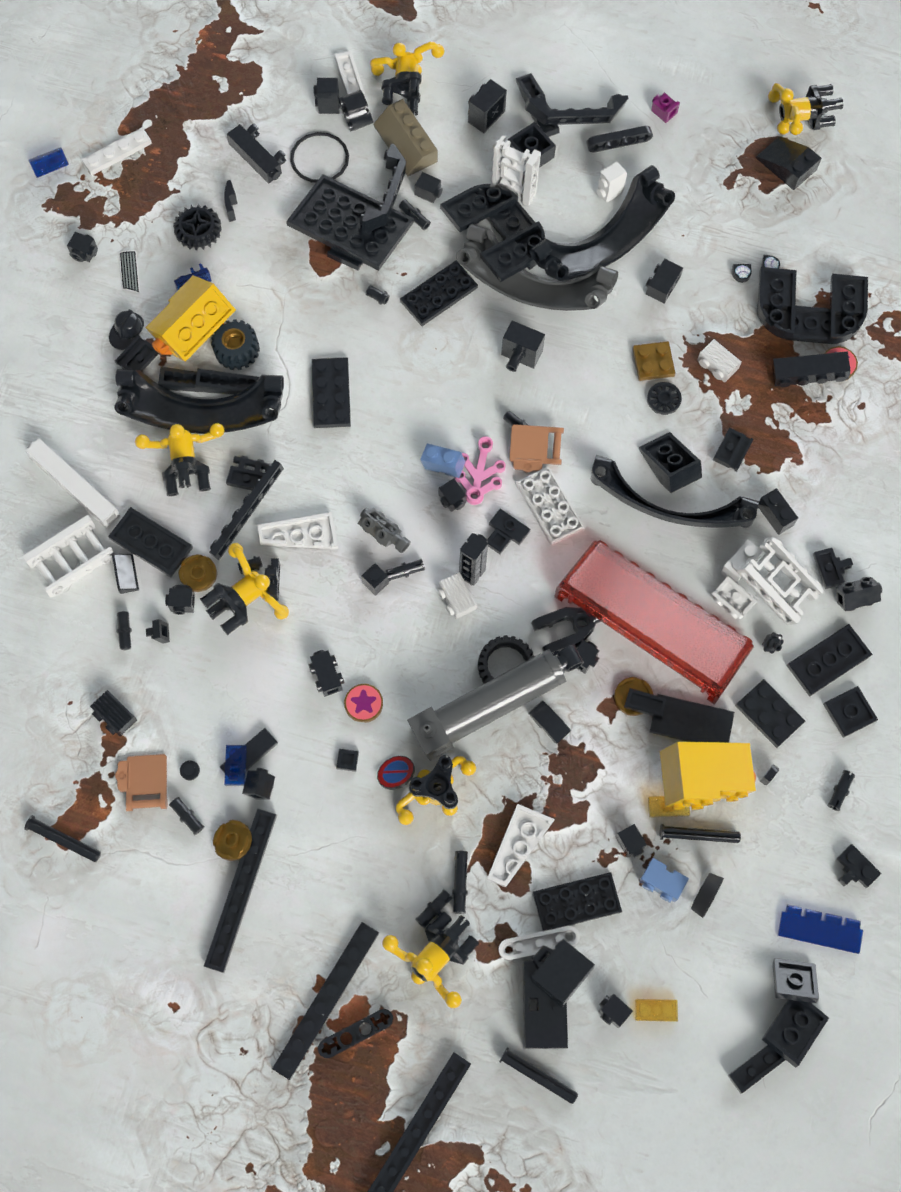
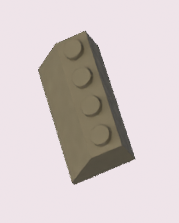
M401 99L387 106L375 121L374 127L387 147L390 148L391 144H395L407 161L405 173L407 177L437 163V148L405 101Z

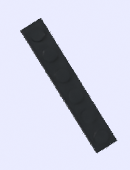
M274 460L273 463L267 465L265 474L255 482L251 494L245 496L243 505L233 513L229 525L226 524L223 527L219 539L211 544L209 553L218 560L221 559L284 470L280 462Z

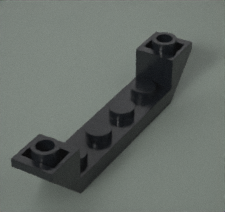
M613 95L608 101L607 107L599 109L584 108L575 110L574 108H569L566 110H548L546 98L534 96L528 99L525 110L543 125L610 123L629 98L628 95Z
M391 144L389 150L385 151L383 159L386 161V168L393 170V179H389L387 189L389 190L388 192L385 191L383 196L384 203L383 205L380 204L378 210L367 207L365 214H361L359 224L362 225V233L385 226L389 220L406 173L407 162L395 144Z

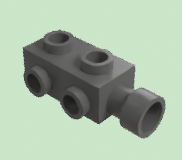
M365 508L361 512V518L357 524L366 533L372 535L379 544L385 547L394 544L395 549L400 553H403L409 547L411 541L406 537H402L400 535L402 531L398 525L386 519L382 512H378L375 508Z

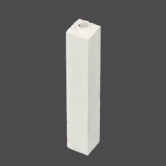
M38 438L29 444L25 450L29 458L106 529L120 516L117 509L41 439Z

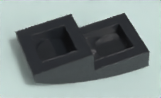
M227 180L224 200L229 222L236 220L232 205L238 203L232 182Z
M543 700L528 713L540 728H543L556 744L571 731L564 721Z

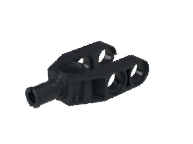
M564 607L534 619L531 624L534 631L548 626L551 628L553 624L564 620L572 622L575 634L542 647L543 652L549 649L553 656H555L562 649L570 645H575L576 648L579 647L581 642L585 641L592 634L596 624L611 619L610 612H607L609 611L607 607L594 613L589 612L586 608ZM584 620L587 625L579 626L577 621Z

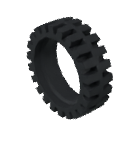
M504 635L501 638L498 636L494 640H490L481 650L478 659V671L483 684L494 679L488 670V659L495 650L505 647L515 649L523 656L526 662L535 657L529 645L523 643V640L520 638L518 640L515 639V636L508 637V635Z

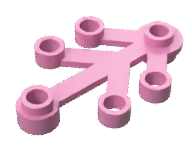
M487 436L481 437L478 441L480 455L477 469L470 462L469 456L466 453H462L463 457L467 459L464 467L474 479L473 486L466 479V474L463 470L461 472L462 478L454 477L456 482L461 483L466 490L467 502L471 505L480 504L484 499V494L493 489L498 490L502 486V480L499 477H494L490 483L480 488L483 480L497 472H504L506 467L504 461L498 460L495 462V465L484 471L487 454L493 448V441ZM486 444L489 447L483 448L482 445ZM501 464L503 468L499 469L497 465ZM498 481L500 484L494 485L493 482ZM475 494L478 498L473 499L471 496Z

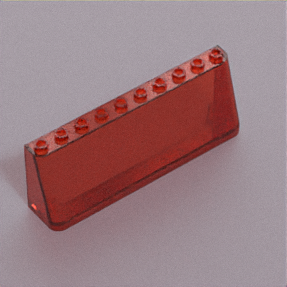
M601 540L592 542L556 587L554 595L556 599L561 602L564 599H568L569 604L573 602L701 688V693L706 691L709 695L706 700L714 705L754 648L753 641L749 637L741 636L736 632L735 628L723 624L717 616L708 614L699 604L691 603L685 595L676 593L667 583H661L655 579L652 573L643 571L633 561L629 562L620 552L611 550Z

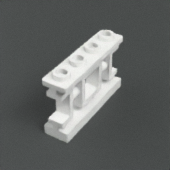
M502 135L499 140L495 141L492 148L494 151L491 168L493 174L490 180L492 181V187L499 186L500 188V186L517 192L518 199L523 198L522 204L529 206L537 193L541 152L534 149L533 153L530 154V150L526 149L522 153L511 148L510 141L507 140L505 142L506 136Z
M774 537L766 538L759 546L765 552L763 557L757 563L754 559H748L745 565H741L736 571L787 625L797 624L801 619L800 616L804 614L798 605L805 597L810 601L816 600L818 595L822 594L824 590L820 587V583L808 574L807 569L795 560L794 555L782 546L779 539ZM773 555L780 560L775 565L769 561ZM763 566L769 571L764 578L757 572ZM780 569L791 580L783 590L772 580ZM799 582L805 587L800 593L794 588ZM788 594L794 598L790 605L783 599Z

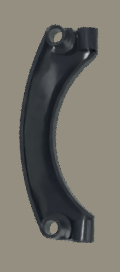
M650 165L633 178L621 207L600 231L585 240L569 244L555 243L545 238L529 250L530 255L538 267L545 269L548 276L559 281L584 276L591 273L598 266L606 267L628 253L654 228L674 202L675 193L664 188L663 183L656 181L660 178L659 171L655 166Z
M117 369L115 380L116 385L120 387L117 391L118 399L114 409L120 415L170 430L172 425L179 424L190 433L206 434L210 432V427L213 424L219 423L224 427V433L256 427L278 418L283 397L284 377L283 375H261L251 386L232 396L218 399H197L165 389L140 370Z
M599 455L595 457L590 478L591 482L596 486H600L621 502L652 517L694 527L725 528L741 526L747 528L752 525L757 516L759 501L740 496L725 506L707 512L683 513L661 508L641 497L627 484L615 461Z

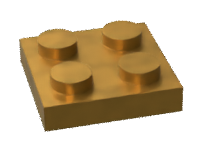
M669 341L633 346L639 381L675 377L676 373Z

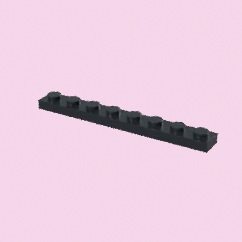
M257 808L250 829L252 842L247 853L240 858L204 963L206 968L222 973L226 970L277 818L275 813Z
M361 922L272 1067L274 1071L291 1080L378 937V931Z
M453 1052L368 1192H394L469 1069L470 1062Z

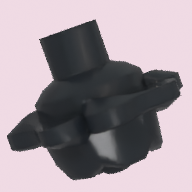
M775 632L767 635L762 643L764 652L773 654L775 650L780 651L782 649L781 645L784 643L782 635Z

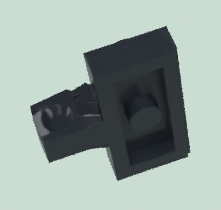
M833 548L814 552L813 557L824 588L828 589L843 585L845 581L842 574L845 573L844 570L852 568V559L840 560V557L835 556Z
M271 558V565L265 568L264 574L270 580L266 592L276 601H279L281 564L279 558Z
M850 844L836 858L844 866L842 870L845 874L838 880L843 886L853 880L855 883L859 881L865 888H868L882 874L853 844Z

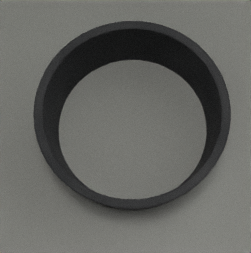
M709 873L692 904L691 910L703 918L711 906L724 878Z

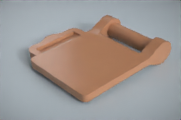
M512 425L510 461L513 462V468L530 473L541 470L542 464L562 465L560 449L561 435L564 434V428ZM549 433H554L552 459L547 458Z
M165 754L127 757V761H120L118 763L115 777L118 782V790L126 792V811L152 807L167 809V756ZM160 794V799L133 801V796Z

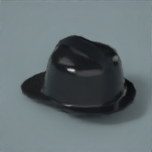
M130 309L120 312L116 316L114 325L109 333L110 344L118 350H125L143 330V318Z

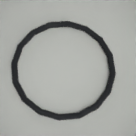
M315 132L305 135L298 140L291 150L290 162L293 170L300 178L311 183L318 181V179H311L302 175L294 163V153L299 144L307 138L314 136H328L337 140L343 146L346 154L345 164L340 172L330 178L335 180L344 173L349 163V152L346 144L339 137L330 133Z

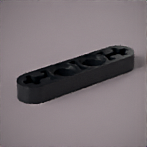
M641 126L590 137L586 144L589 152L593 153L647 142L652 139L653 133L650 126Z
M381 1009L323 1039L318 1045L320 1056L328 1059L389 1028L393 1023V1014L387 1009ZM381 1013H384V1015L389 1014L388 1024L385 1025L383 1022L377 1024L379 1029L375 1031L374 1024L370 1019L374 1017L375 1021L381 1018ZM366 1022L371 1025V1032L368 1035L360 1033L359 1027L362 1023ZM345 1032L350 1033L353 1038L349 1045L342 1044L340 1040L341 1035ZM337 1037V1042L341 1049L337 1050V1046L331 1049V1054L323 1053L324 1044L331 1045L335 1043L332 1039Z

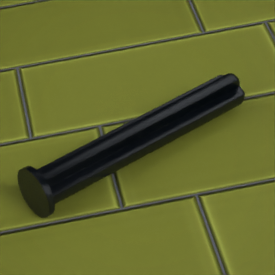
M33 815L29 817L24 829L26 831L31 830L93 862H97L101 856L99 850L35 819Z
M660 825V840H663V838L728 843H739L741 841V833L738 831Z
M508 1047L505 1049L499 1060L500 1063L503 1061L567 1102L573 1104L578 1097L576 1091L512 1053Z

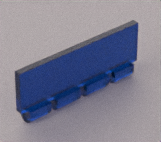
M789 904L786 906V911H782L778 936L860 954L863 929H860V920L845 918L844 925H842V916L825 913L823 921L821 920L822 912L805 908L804 916H801L802 907Z

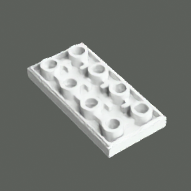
M549 466L516 481L518 489L551 546L585 529Z

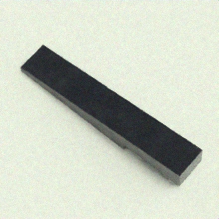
M160 367L158 384L167 390L237 394L251 386L259 377L197 368V371Z

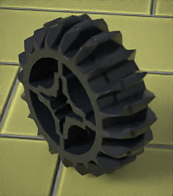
M199 204L197 207L191 205L190 209L184 207V212L179 211V217H175L173 225L174 234L183 247L187 246L189 250L194 247L196 251L199 247L203 250L205 246L211 248V242L216 243V238H220L222 230L218 214L212 208L208 209L206 205L201 208Z

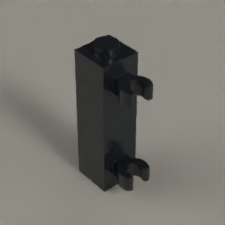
M239 124L227 133L229 145L268 184L273 180H277L282 174L281 165L286 162L284 158L286 156L285 153L279 150L273 157L255 139L260 135L257 131L259 128L255 124L250 125L247 130Z

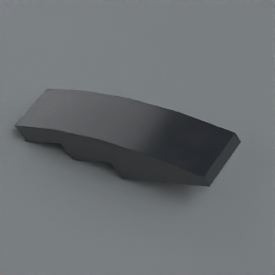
M532 73L516 78V83L525 104L529 98L534 96L545 98L544 92ZM532 116L534 122L548 137L560 133L558 125H543Z

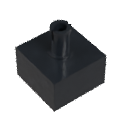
M512 320L502 339L501 355L509 358L506 368L509 371L516 372L518 365L521 363L534 369L543 352L545 334Z

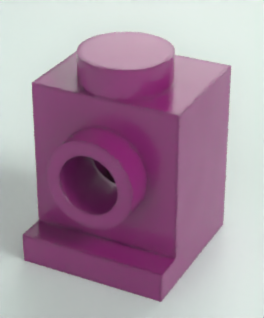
M665 92L662 95L657 94L652 100L651 111L667 123L678 113L680 102H675Z

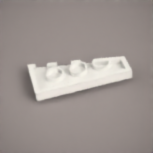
M332 512L257 525L261 545L338 549Z
M517 804L487 880L506 887L555 819Z

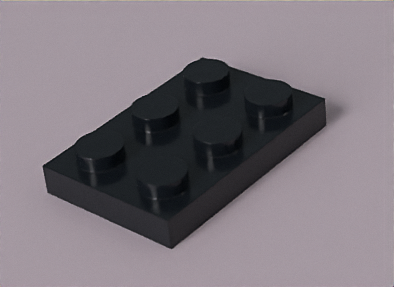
M765 679L758 683L735 705L776 748L805 722Z
M787 1000L761 1040L796 1068L802 1062L829 1017L810 1002Z

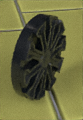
M669 382L654 384L647 395L649 407L655 413L661 415L674 413L682 401L680 390Z

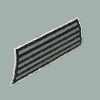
M136 251L119 252L122 290H129L140 294Z

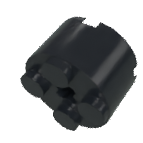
M362 90L338 98L344 118L348 121L347 124L350 132L373 123Z

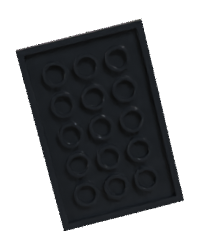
M322 174L287 219L286 224L379 271L413 225L414 218L392 209L387 225L367 233H362V225L359 224L361 214H365L367 207L378 210L380 204L383 205V203Z

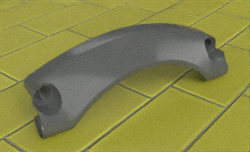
M471 224L468 227L466 237L469 241L464 243V248L456 254L457 262L487 286L513 300L544 309L562 311L596 309L607 300L608 294L612 292L618 279V271L598 266L591 273L582 277L564 281L542 278L524 269L500 282L480 258L481 252L499 242L490 229Z

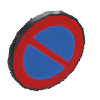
M406 756L392 757L380 766L377 772V780L385 789H400L413 778L415 766L412 760Z

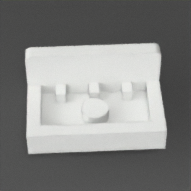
M729 576L711 593L715 596L713 600L720 606L724 604L729 608L727 612L735 619L737 617L742 619L758 601Z

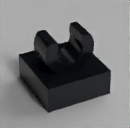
M160 619L153 620L152 627L146 629V637L151 636V639L162 644L170 642L169 624Z

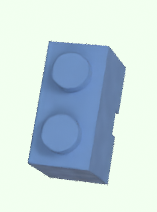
M428 443L420 459L426 470L437 473L443 472L445 475L456 478L460 477L465 464L461 452Z
M652 858L639 882L643 884L642 887L644 889L661 894L660 897L669 903L671 901L676 902L689 878L676 870L672 873L667 871V865Z

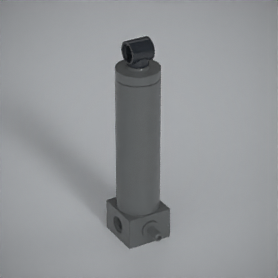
M575 645L562 649L557 656H553L548 649L434 711L431 706L407 719L422 750L431 761L453 749L452 743L567 682L563 673L575 670L584 661Z

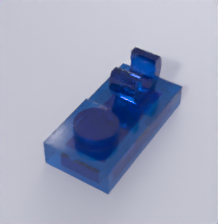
M61 147L28 160L36 178L69 165Z
M201 263L199 264V271H194L193 267H191V274L182 275L174 280L176 290L178 291L192 276L211 282L208 268H204Z
M226 745L225 786H244L246 779V745Z

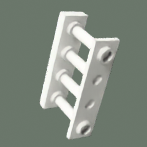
M86 515L23 555L30 568L37 566L49 584L44 589L50 597L61 594L66 587L102 564L111 562L113 559L112 555H115L111 547L104 549L92 532L96 526L89 515ZM83 535L87 536L98 552L96 556L89 560L76 542ZM65 546H70L82 563V565L74 570L70 568L60 553V550ZM50 556L55 558L66 574L57 581H55L43 563Z

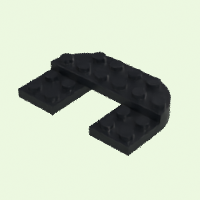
M481 184L471 187L441 203L440 209L459 232L468 229L471 224H477L484 219L491 223L504 240L481 252L480 258L497 279L502 282L525 268L531 270L537 265L531 257L529 250L545 239V232L539 221L535 222L518 202V196L513 191L503 186L497 188L490 187L491 184Z
M760 268L757 313L763 326L773 335L791 341L838 344L854 337L863 325L868 311V277L832 273L829 309L795 305L797 270Z

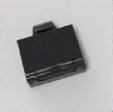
M562 939L555 946L554 950L547 946H542L532 958L539 969H536L531 975V982L563 1007L594 969L595 964L566 940ZM549 953V957L542 964L541 960Z

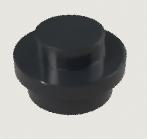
M188 760L181 765L180 775L185 780H194L199 776L200 767L195 761Z

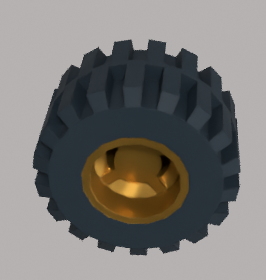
M233 319V322L225 321L226 324H222L214 332L215 335L211 337V346L216 359L220 364H223V367L228 368L229 366L230 370L235 368L242 370L243 366L248 368V364H253L255 362L254 358H258V352H260L255 330L251 328L250 324H245V321L242 320L240 322L237 319Z

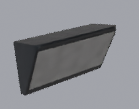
M133 554L112 555L119 593L124 594L138 591L139 585Z

